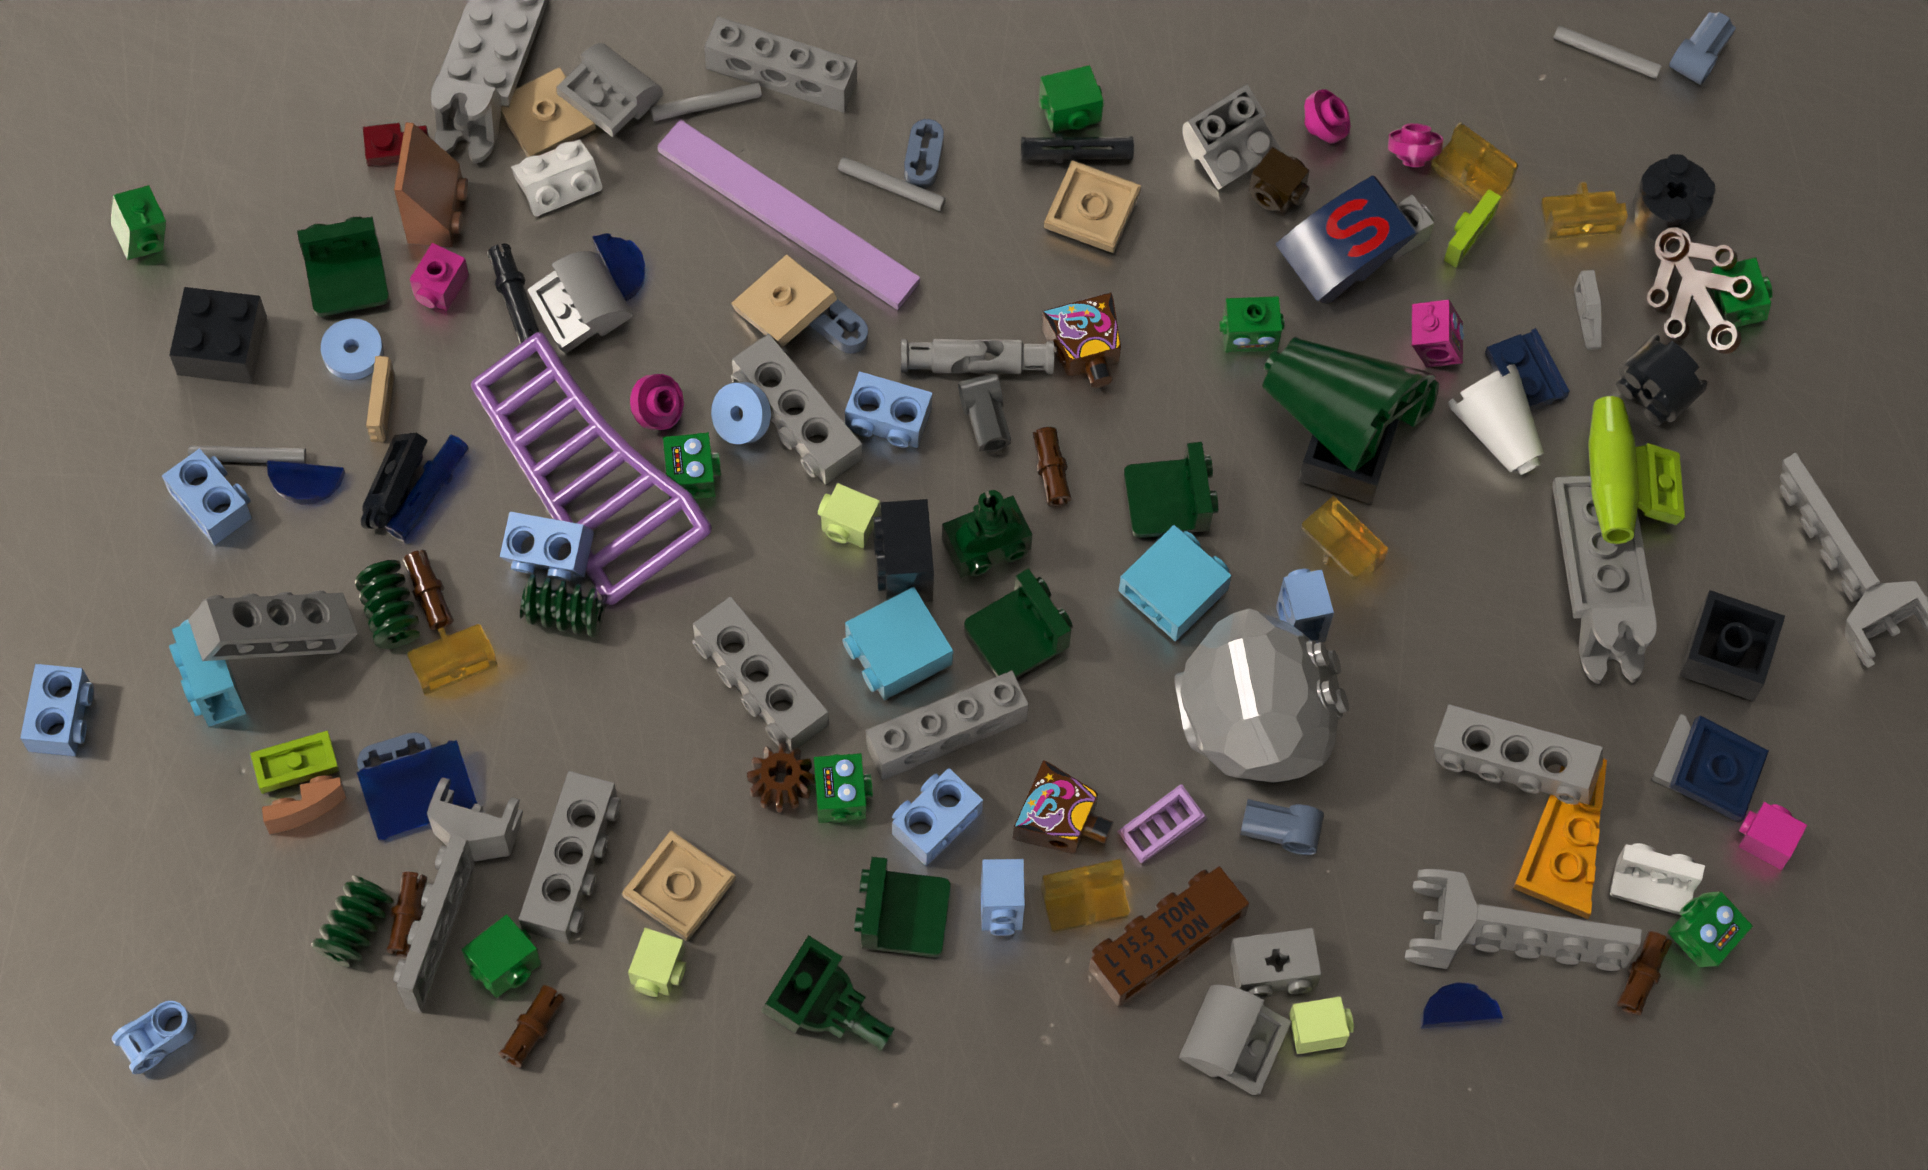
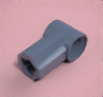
M1709 12L1690 39L1686 38L1681 43L1671 59L1669 67L1697 84L1702 85L1718 60L1717 56L1735 32L1736 27L1731 23L1730 18L1720 12Z
M1248 799L1240 835L1279 843L1285 850L1295 854L1313 855L1317 852L1324 813L1308 805L1296 804L1286 808Z

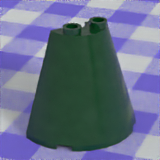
M1297 337L1291 339L1281 353L1274 351L1268 357L1264 365V370L1268 373L1262 384V387L1345 466L1354 472L1375 456L1385 427L1402 415L1401 420L1414 427L1433 413L1439 391V382L1434 380L1436 376L1427 371L1302 340Z

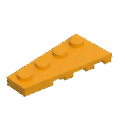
M1604 758L1589 805L1580 802L1575 805L1567 804L1558 800L1555 795H1549L1513 887L1517 891L1585 919H1589L1592 910V889L1595 881L1596 851L1600 833L1599 822L1607 760ZM1561 765L1558 773L1564 771L1566 768Z

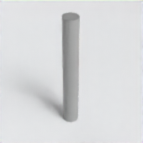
M1560 25L1553 38L1654 79L1657 78L1662 66Z
M758 82L651 107L653 121L762 97L761 88Z
M842 157L839 163L838 170L935 210L941 211L944 207L946 197L846 157Z
M189 446L188 456L200 448L208 459L215 456L220 462L306 464L307 458L306 449L225 446Z

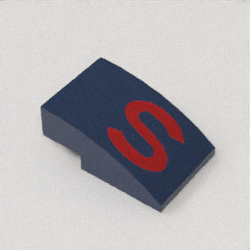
M1372 175L1318 209L1288 232L1275 245L1317 302L1329 305L1356 280L1363 282L1413 239L1418 232L1377 177Z

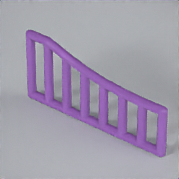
M534 333L472 380V390L553 519L574 523L564 507L625 461L637 470L641 476L577 522V524H583L589 529L594 530L653 485H656L672 497L595 555L590 549L586 573L601 597L603 598L606 595V603L608 605H614L711 533L712 526L692 494L633 449L606 422L568 372L543 333ZM537 351L547 368L499 403L489 387ZM554 381H557L567 397L521 432L517 433L508 416ZM577 409L589 425L540 462L536 463L526 446ZM599 436L614 450L558 493L554 492L545 476ZM683 509L693 527L613 586L602 568Z

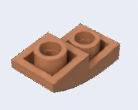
M318 776L312 778L309 781L310 783L300 784L302 800L296 801L294 798H281L273 801L272 805L263 806V821L269 834L287 831L304 825L326 814L346 798L345 789L340 777Z

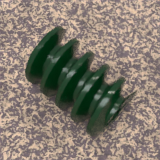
M385 560L371 564L359 573L354 582L356 589L360 592L361 604L365 606L363 610L366 618L369 619L370 631L374 633L372 637L374 644L382 649L398 648L420 637L419 631L411 630L419 624V618L416 615H408L413 612L415 606L411 601H404L410 596L409 588L400 587L406 582L403 574L396 573L401 569V564L398 560Z
M531 574L522 594L520 619L525 614L527 623L534 625L541 616L542 626L550 628L556 620L557 628L560 631H565L571 623L574 634H581L587 626L589 637H596L599 634L604 618L606 595L602 600H599L597 588L592 587L587 597L582 594L581 584H577L571 594L567 593L566 581H561L557 590H552L551 578L546 577L541 587H537L536 575Z
M352 876L351 878L354 882H346L344 884L343 891L347 896H338L336 898L335 905L339 910H331L328 913L327 918L331 924H323L319 929L323 938H316L311 943L312 948L316 952L344 967H350L347 963L349 959L362 961L363 956L355 949L356 945L370 946L371 942L363 933L364 931H378L379 928L371 921L372 916L385 918L387 915L378 906L379 903L393 904L394 899L380 886L359 876Z

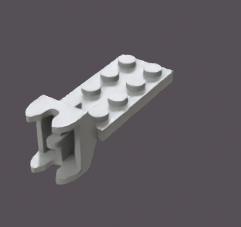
M549 0L467 1L440 73L437 75L431 90V105L435 111L437 129L435 142L448 154L454 151L456 144L462 140L470 143L468 153L474 164L484 161L493 151L499 136L501 105L507 107L510 105Z
M1795 452L1783 459L1782 474L1779 476L1783 484L1779 487L1782 496L1790 507L1796 504L1803 517L1799 519L1807 535L1810 538L1816 536L1823 546L1820 553L1827 566L1831 570L1837 568L1844 579L1841 582V586L1851 602L1858 600L1857 605L1846 620L1845 637L1862 663L1869 668L1875 664L1872 658L1876 656L1869 642L1871 638L1885 630H1888L1891 636L1894 637L1900 633L1897 624L1914 614L1928 632V599L1916 581L1880 583L1797 453Z
M1554 477L1552 487L1573 618H1581L1579 652L1583 670L1591 681L1601 684L1608 670L1606 662L1614 659L1620 663L1622 673L1631 683L1635 682L1643 672L1645 664L1644 653L1646 647L1653 642L1657 629L1638 512L1633 539L1621 544L1608 543L1602 537L1593 504L1591 477Z
M444 777L441 778L436 787L427 815L433 833L447 846L442 845L438 851L435 861V869H438L434 884L428 883L425 887L421 906L425 908L421 920L413 922L407 943L411 945L406 959L401 958L394 973V982L397 983L398 993L406 1009L422 1013L471 877L475 865L474 861L510 856L523 816V810L518 809L520 799L513 797L510 798L502 818L482 813L483 806L479 804H474L472 810L452 804L454 790L449 789L451 779Z
M1421 869L1418 871L1417 879L1422 881H1414L1413 890L1423 895L1439 898L1437 912L1425 911L1423 916L1425 923L1436 925L1434 939H1411L1409 948L1412 950H1406L1405 959L1424 966L1447 969L1463 945L1467 943L1475 945L1476 949L1484 952H1497L1500 949L1516 951V955L1523 958H1538L1540 955L1556 957V961L1562 964L1575 965L1582 961L1595 963L1596 967L1602 970L1617 971L1627 967L1640 947L1642 929L1478 904L1477 906L1465 873L1441 869Z

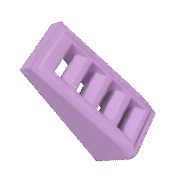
M1180 784L1117 832L1139 862L1143 864L1207 820V817L1184 786ZM1180 802L1190 817L1183 820L1173 805ZM1164 811H1167L1177 824L1172 830H1170L1160 816ZM1152 819L1164 834L1159 840L1146 824ZM1139 828L1152 844L1147 849L1142 846L1133 833Z

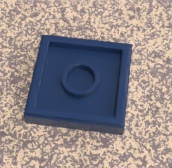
M1700 715L1694 719L1669 787L1736 822H1740L1746 816L1769 750Z

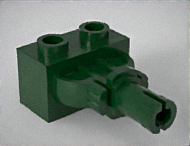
M989 490L988 498L985 492L979 496L978 504L973 507L972 512L942 524V541L960 578L970 574L971 576L982 575L988 572L992 565L1007 560V562L1019 560L1031 550L1033 534L1014 496L1003 499L1001 493L996 490Z
M808 935L761 1012L794 1033L801 1027L814 1032L829 1031L838 1038H841L845 1030H851L878 1047L877 1049L881 1051L895 1028L872 1016L861 1006L866 996L853 988L847 973L838 966L843 956Z

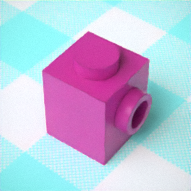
M432 243L410 277L415 299L428 308L436 306L448 311L469 276L466 259Z
M1764 802L1757 813L1749 810L1738 831L1745 835L1739 848L1782 870L1791 858L1807 824L1792 817L1791 812L1786 808L1776 804L1769 805Z

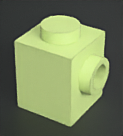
M837 483L832 495L827 493L824 495L818 509V515L821 516L822 531L830 539L838 543L850 542L864 548L874 529L873 517L880 516V500Z
M644 928L628 971L630 983L635 985L634 989L652 997H657L658 993L669 996L673 984L677 986L681 984L687 964L682 961L685 953L683 939Z
M1341 996L1293 1004L1289 1013L1297 1054L1345 1047L1350 1036L1349 1033L1354 1032L1350 1008H1343Z

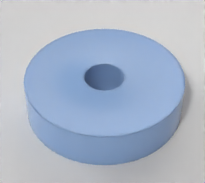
M351 318L338 321L328 328L321 340L320 349L325 366L332 374L346 380H358L372 374L375 356H383L384 354L379 332L372 324L361 319ZM350 346L358 347L357 351L353 353L346 352V349Z
M748 382L731 383L725 385L717 392L712 403L711 417L714 428L721 438L732 444H747L759 440L766 433L771 420V409L765 393L758 386ZM740 408H741L742 411H743V417H742V419H741L740 416H739V409H740Z

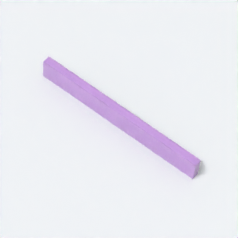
M681 119L658 144L659 153L896 310L903 305L920 284L919 276Z

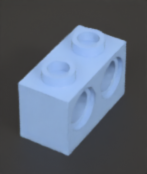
M859 371L845 409V424L852 432L860 436L870 437L874 435L887 439L889 443L897 447L905 448L911 446L918 448L932 410V392ZM865 404H873L878 409L867 412L862 410L861 407ZM901 415H911L915 419L905 423L897 418Z
M199 448L164 473L162 478L169 493L215 546L252 519L247 507L251 500L238 483L231 486L224 478L228 473L215 456L208 459ZM195 478H207L200 485H190ZM221 504L230 505V507L222 513L213 512L214 509Z
M509 512L499 557L511 563V570L533 574L535 568L548 570L547 576L570 581L571 575L585 576L594 531L583 524ZM533 536L535 541L533 548L523 554L521 551L523 541L527 537ZM565 543H570V555L564 560H559L558 551L560 547Z
M1298 569L1283 578L1276 609L1280 620L1288 622L1311 641L1315 640L1316 643L1326 641L1334 611L1323 571L1310 572L1309 569Z
M35 664L20 736L28 752L76 756L78 743L83 744L86 737L87 724L86 720H83L85 707L91 706L94 696V685L90 683L83 668ZM72 687L66 696L55 697L56 692L60 688ZM58 723L64 724L63 729L55 735L47 734L51 726Z
M950 768L941 776L937 773L932 775L921 787L920 791L922 794L912 803L909 800L905 801L892 816L894 819L892 821V835L925 866L932 862L982 813L983 799ZM944 795H952L959 800V803L953 807H945L938 800ZM916 822H925L931 827V830L925 834H916L910 827Z
M983 859L981 872L982 931H990L991 934L997 936L1014 934L1015 930H1022L1025 908L1023 859Z

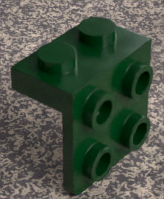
M359 216L351 217L344 222L329 225L313 224L307 227V229L297 230L299 245L305 261L313 310L317 316L322 317L380 306L389 301L380 245L372 216L366 218Z
M1202 442L1187 443L1184 459L1129 464L1125 467L1124 482L1131 529L1135 537L1163 536L1173 525L1182 532L1210 531L1212 516L1218 513L1219 506L1216 490H1210L1208 478L1213 477L1211 455H1204Z
M1029 568L1015 575L1014 591L969 616L964 622V629L996 676L1013 671L1015 677L1018 678L1070 646L1071 629L1073 628L1071 619L1063 608L1057 609L1050 600L1051 592L1046 582L1041 577L1035 578Z
M871 856L870 870L862 869L859 893L866 894L865 908L857 907L854 932H861V948L930 957L941 955L951 888L950 881L942 877L888 871V858Z

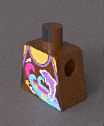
M1112 292L1043 310L1041 324L1043 334L1047 341H1054V353L1068 376H1076L1087 373L1090 385L1093 388H1100L1111 383L1113 378L1109 366L1119 363L1121 342Z
M1043 760L1015 822L1012 839L1072 854L1076 853L1083 836L1105 844L1114 822L1094 814L1098 800V793L1053 764Z

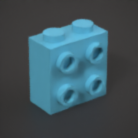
M1173 525L1121 575L1118 591L1176 642L1228 591L1232 575L1229 573L1227 565L1216 556L1211 558L1201 549V545L1195 536L1188 531L1182 532Z
M915 587L845 622V638L842 639L844 647L853 660L856 658L860 660L865 668L862 671V676L872 692L878 690L884 701L953 664V649Z
M188 619L182 622L179 627L173 628L172 632L176 643L169 645L176 667L179 668L182 676L181 684L195 717L203 715L208 727L245 715L246 711L229 661H202Z

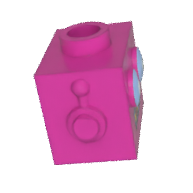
M1441 300L1412 304V347L1425 367L1463 364V321L1451 301Z

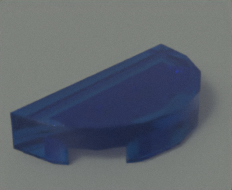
M608 233L592 236L593 244L598 254L601 256L627 302L636 296L644 284L646 267L642 252L631 240L626 241L623 238L612 237Z
M267 460V474L275 491L287 501L301 505L314 504L329 498L341 486L345 475L344 467Z
M1456 982L1442 986L1429 998L1422 1012L1421 1029L1501 1022L1503 1016L1496 1000H1492L1486 992L1478 989V986L1470 983Z

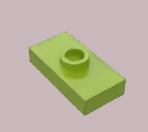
M1488 189L1471 214L1466 211L1462 214L1454 227V231L1457 233L1448 244L1444 258L1445 262L1455 268L1458 267L1496 215L1501 200L1500 195Z
M328 730L250 752L258 786L262 794L309 781L318 776L340 772Z

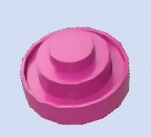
M1319 89L1307 97L1304 105V122L1307 130L1312 135L1330 144L1337 143L1347 137L1350 133L1351 123L1349 111L1345 103L1326 89Z
M1405 124L1402 126V129L1392 131L1388 135V150L1396 154L1397 158L1403 160L1404 165L1422 167L1425 165V162L1442 153L1443 137L1438 133L1432 132V128L1427 125Z
M665 374L645 375L632 388L630 396L631 412L635 420L643 428L652 431L671 428L682 416L684 408L683 393L679 384L672 377Z

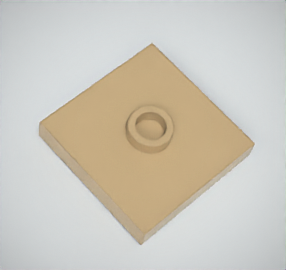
M560 67L515 89L509 107L501 105V116L527 157L542 155L556 149L562 143L572 142L596 130L594 122L557 95L556 87L566 78Z
M1072 160L1046 216L1044 228L1114 253L1140 195L1141 185Z
M786 254L731 304L738 314L764 335L769 333L776 343L783 348L837 300V297L833 290Z
M670 830L623 890L622 895L632 904L688 942L736 880V876Z

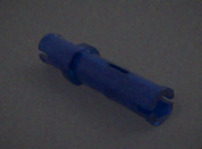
M449 435L432 461L427 460L423 466L424 473L385 526L386 531L391 536L404 542L442 486L449 485L453 479L452 472L469 450L468 445L462 439Z

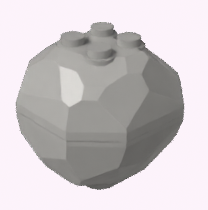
M1245 609L1220 620L1186 661L1184 672L1175 675V688L1188 744L1193 750L1207 757L1225 775L1232 777L1280 782L1303 777L1321 767L1331 756L1334 748L1338 719L1342 718L1344 712L1349 711L1346 693L1343 688H1339L1337 674L1341 673V665L1335 650L1328 652L1323 642L1316 643L1315 640L1311 641L1288 622L1256 610Z

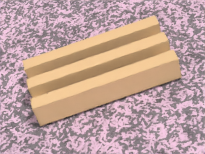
M375 356L366 422L371 442L384 443L387 438L395 373L391 359L385 356Z

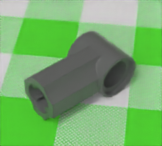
M994 373L958 381L962 408L965 415L970 417L978 450L992 453L1010 445L1011 437L1002 409L1003 395L997 374Z

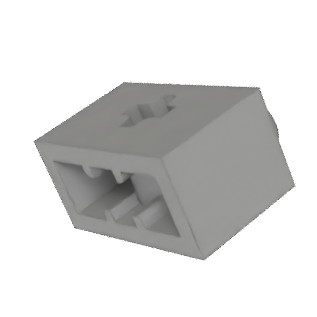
M1313 928L1232 939L1229 951L1236 988L1264 999L1272 996L1275 991L1288 990L1289 994H1303L1313 990V986L1318 985L1322 974ZM1271 960H1276V964L1279 967H1283L1281 972H1276L1275 967L1269 965Z

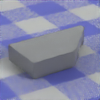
M1594 270L1581 271L1574 287V294L1585 346L1588 350L1601 349V300Z
M1683 714L1679 715L1651 778L1652 781L1669 789H1672L1669 786L1691 730L1687 717Z

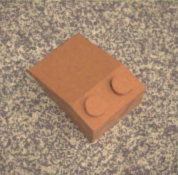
M406 122L394 192L407 243L431 245L434 243L441 247L452 248L454 235L460 234L462 230L463 215L458 210L460 201H466L468 179L462 178L460 164L414 123Z

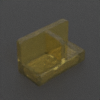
M1459 122L1454 128L1451 141L1444 147L1442 153L1434 158L1431 168L1474 200L1480 202L1488 189L1502 197L1513 184L1518 164L1463 123Z
M1586 182L1579 183L1575 194L1543 197L1541 201L1548 240L1620 234L1628 217L1626 204L1617 203L1613 191L1588 193Z
M1334 495L1302 522L1301 529L1325 551L1322 562L1326 566L1335 561L1351 578L1357 579L1367 569L1373 573L1384 564L1388 547Z
M479 624L449 636L446 635L444 628L438 629L439 640L409 651L407 654L424 696L498 666L489 639H486L483 629Z
M1121 859L1042 876L1041 892L1052 932L1110 921L1129 915L1130 910L1123 887L1124 870Z

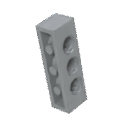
M718 16L704 46L706 69L752 84L759 82L761 87L843 113L846 111L857 84V60Z
M769 333L732 358L733 375H731L733 383H752L765 393L770 404L771 421L779 429L777 434L780 440L789 450L795 448L802 457L800 460L804 469L811 477L818 476L827 485L862 460V443ZM768 380H775L780 383L772 388L762 385ZM793 407L803 410L798 415H789L785 411ZM814 435H821L826 438L821 443H813L808 439Z
M322 590L302 595H293L291 592H283L275 596L247 594L238 598H224L221 595H215L204 599L198 609L188 619L202 661L340 653L358 634L344 594L326 593Z
M731 596L693 623L695 639L692 642L703 658L711 657L719 666L716 669L718 675L729 688L735 685L743 695L741 701L748 712L754 717L758 714L767 723L765 729L775 744L779 746V744L783 743L791 752L829 725L827 709ZM730 643H739L743 646V649L737 653H729L724 650V647ZM756 671H761L768 675L761 682H753L748 679V676ZM779 700H786L792 704L791 708L786 711H777L772 705Z
M1010 671L866 730V747L883 781L1026 722L1028 702L1013 671Z
M1448 704L1434 744L1436 762L1450 771H1470L1477 773L1482 779L1489 782L1499 783L1502 780L1516 784L1518 788L1525 792L1537 794L1541 791L1555 795L1558 800L1573 805L1578 804V802L1590 804L1603 765L1602 746ZM1476 743H1484L1489 746L1480 752L1470 749ZM1517 753L1527 757L1522 762H1512L1508 759L1509 756ZM1553 764H1559L1566 768L1560 773H1551L1546 770Z
M568 771L519 916L522 930L525 929L528 933L568 944L572 932H579L585 910L580 907L584 895L592 894L597 878V872L593 871L597 857H604L608 846L609 835L605 834L609 820L615 822L620 810L621 798H617L615 783ZM582 815H590L595 818L594 822L588 827H578L574 824L575 820ZM572 851L583 855L581 860L575 864H566L562 861V858ZM563 888L570 891L569 897L564 901L555 902L549 898L556 889Z

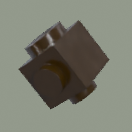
M1272 147L1252 172L1248 191L1251 193L1254 201L1262 208L1269 211L1278 210L1286 214L1293 204L1299 206L1310 190V186L1307 185L1310 170L1298 158L1287 156Z

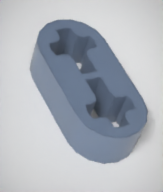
M922 119L913 125L904 162V178L906 182L923 189L929 188L935 183L943 150V128L935 120ZM925 133L932 134L928 148H922V138L925 136ZM920 160H926V170L923 175H916Z
M838 299L829 306L831 318L821 314L809 324L815 331L844 353H858L867 345L868 327L866 322ZM844 329L848 332H853L855 329L858 330V338L856 339L851 336L846 340L844 338Z
M408 733L365 747L359 753L357 765L363 779L368 783L383 784L426 770L432 764L434 752L426 736L420 733ZM417 745L419 750H423L420 752V759L413 760L411 755H408L410 753L409 747ZM374 757H379V760L383 762L381 764L382 770L374 772L373 768L369 767L372 765L371 759Z

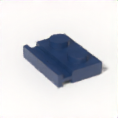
M1536 328L1532 329L1530 333L1519 334L1487 346L1485 355L1494 372L1499 371L1502 376L1510 373L1507 366L1515 364L1519 371L1531 412L1550 405L1557 399L1561 398L1563 400L1568 397L1570 391Z

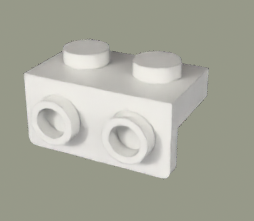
M580 139L574 142L562 143L556 149L542 155L527 157L520 164L511 167L517 183L527 197L534 216H540L599 192L603 188L594 159Z
M1636 843L1632 844V846L1626 844L1617 858L1610 896L1680 915V910L1686 903L1692 900L1694 891L1702 881L1705 865L1695 863V860L1687 855L1673 854L1668 856L1657 853L1653 847L1646 844Z

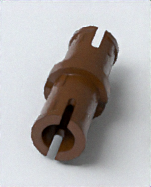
M1054 427L1037 429L1036 432H1033L1039 461L1036 468L1037 473L1042 476L1047 505L1051 507L1066 505L1072 498L1065 473L1068 468L1067 461L1060 452L1057 429Z
M417 550L407 554L402 560L413 582L414 589L412 593L415 600L420 601L430 630H436L437 628L440 630L451 625L454 619L442 593L444 586L442 581L436 578L426 550H421L420 552Z
M403 872L401 874L397 904L391 909L390 916L393 918V925L386 951L389 954H394L395 950H397L395 956L407 957L411 947L407 943L410 928L415 920H421L423 911L420 909L427 876L421 874L417 878L419 874L417 872Z
M1648 931L1636 962L1630 964L1628 982L1617 1002V1006L1621 1007L1624 1011L1634 1015L1642 1014L1650 990L1654 984H1658L1661 978L1659 971L1672 944V941L1666 939L1665 935Z
M543 985L540 988V992L527 1012L520 1014L517 1018L516 1024L518 1026L503 1049L499 1051V1056L502 1059L509 1057L506 1060L507 1063L518 1068L522 1067L524 1060L537 1040L543 1039L547 1034L546 1026L565 1000L562 994H558L556 997L555 995L558 991L547 985Z

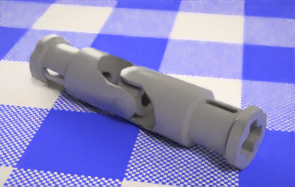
M901 339V373H907L908 369H931L933 373L1021 374L1022 370H1046L1047 374H1053L1054 341L1048 340L1046 344H1023L1022 340L933 339L932 343H909L907 339ZM985 353L997 356L992 360L985 361Z

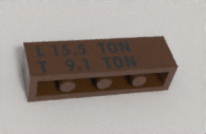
M1220 866L1210 873L1206 869L1202 870L1188 882L1189 888L1178 896L1175 892L1168 894L1156 905L1157 911L1147 918L1143 915L1136 917L1123 929L1125 933L1115 941L1107 938L1092 950L1093 956L1090 959L1089 970L1118 1007L1246 915L1249 902Z

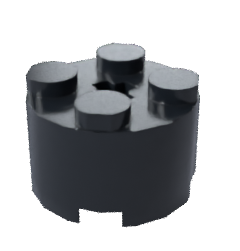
M1671 154L1668 158L1661 159L1650 165L1643 174L1633 198L1634 222L1644 235L1656 241L1661 232L1674 227L1685 230L1693 238L1704 225L1711 209L1715 194V183L1701 166L1691 160H1687L1682 154Z
M1654 335L1619 367L1621 379L1616 382V386L1626 398H1635L1645 407L1643 412L1648 420L1660 426L1664 421H1675L1706 390L1707 381H1699L1694 372L1700 367L1685 350L1673 341L1664 345L1659 342V335Z

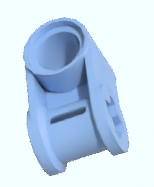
M165 1001L137 1020L121 1027L114 1033L111 1039L115 1046H121L131 1062L129 1066L131 1072L136 1075L153 1068L163 1058L184 1044H187L195 1035L196 1022L181 1003ZM182 1016V1023L176 1030L165 1031V1025L171 1017ZM136 1042L140 1046L141 1051H139V1049L135 1045Z

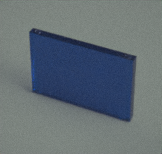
M449 740L446 744L368 769L362 768L359 772H356L378 840H386L390 836L430 824L427 811L442 777L451 779L449 789L454 790L452 804L471 810L473 805L477 804L457 740Z

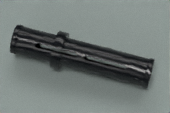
M1062 133L1054 134V137H1021V161L1054 160L1055 163H1063V160L1077 159L1133 160L1134 156L1133 136L1063 137ZM1042 147H1072L1073 149L1043 150ZM1081 147H1112V149H1081Z
M502 243V252H500L499 246L495 245L487 251V255L490 258L497 278L495 280L496 289L504 297L515 332L521 344L534 333L540 331L524 289V275L517 269L510 245Z

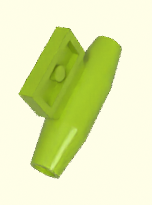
M1615 396L1597 399L1593 404L1588 448L1592 500L1603 539L1612 544H1621L1632 540L1635 533L1638 508L1644 512V516L1677 525L1685 519L1680 453L1649 443L1636 447L1624 401Z

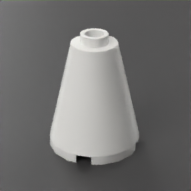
M1515 364L1507 366L1510 371L1509 374L1502 376L1499 371L1490 374L1460 392L1464 400L1457 404L1452 398L1449 400L1448 405L1510 473L1518 470L1520 475H1524L1541 465L1538 458L1544 454L1519 371Z

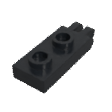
M417 432L394 435L362 506L363 515L360 522L364 529L385 527L390 514H394L399 504L405 499L408 493L407 486L414 470L422 462V452L428 441Z

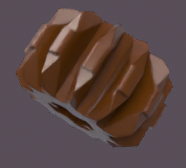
M783 743L779 744L778 753H773L766 746L763 749L764 759L753 757L751 760L754 770L747 772V781L753 784L750 787V794L752 797L762 796L760 802L764 809L770 806L772 802L776 803V811L779 813L783 811L784 803L789 802L793 809H797L799 807L798 797L808 799L811 796V790L808 786L815 783V774L809 772L812 768V762L809 758L800 759L801 750L798 747L788 754L786 753V745ZM778 774H786L784 782H776Z

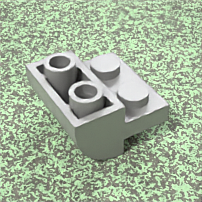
M604 43L595 44L581 54L582 63L556 87L557 95L612 137L633 117L639 120L663 96V90L658 84Z
M1248 84L1183 124V138L1194 161L1196 159L1200 160L1217 190L1257 166L1272 147L1281 151V148L1262 119L1267 115Z
M576 252L552 263L554 271L527 289L559 349L565 353H568L596 333L605 336L634 316L601 256L595 252Z
M1212 985L1207 992L1179 1059L1211 1077L1220 1076L1252 1095L1260 1094L1291 1021L1264 1006L1263 999L1249 992L1227 985Z

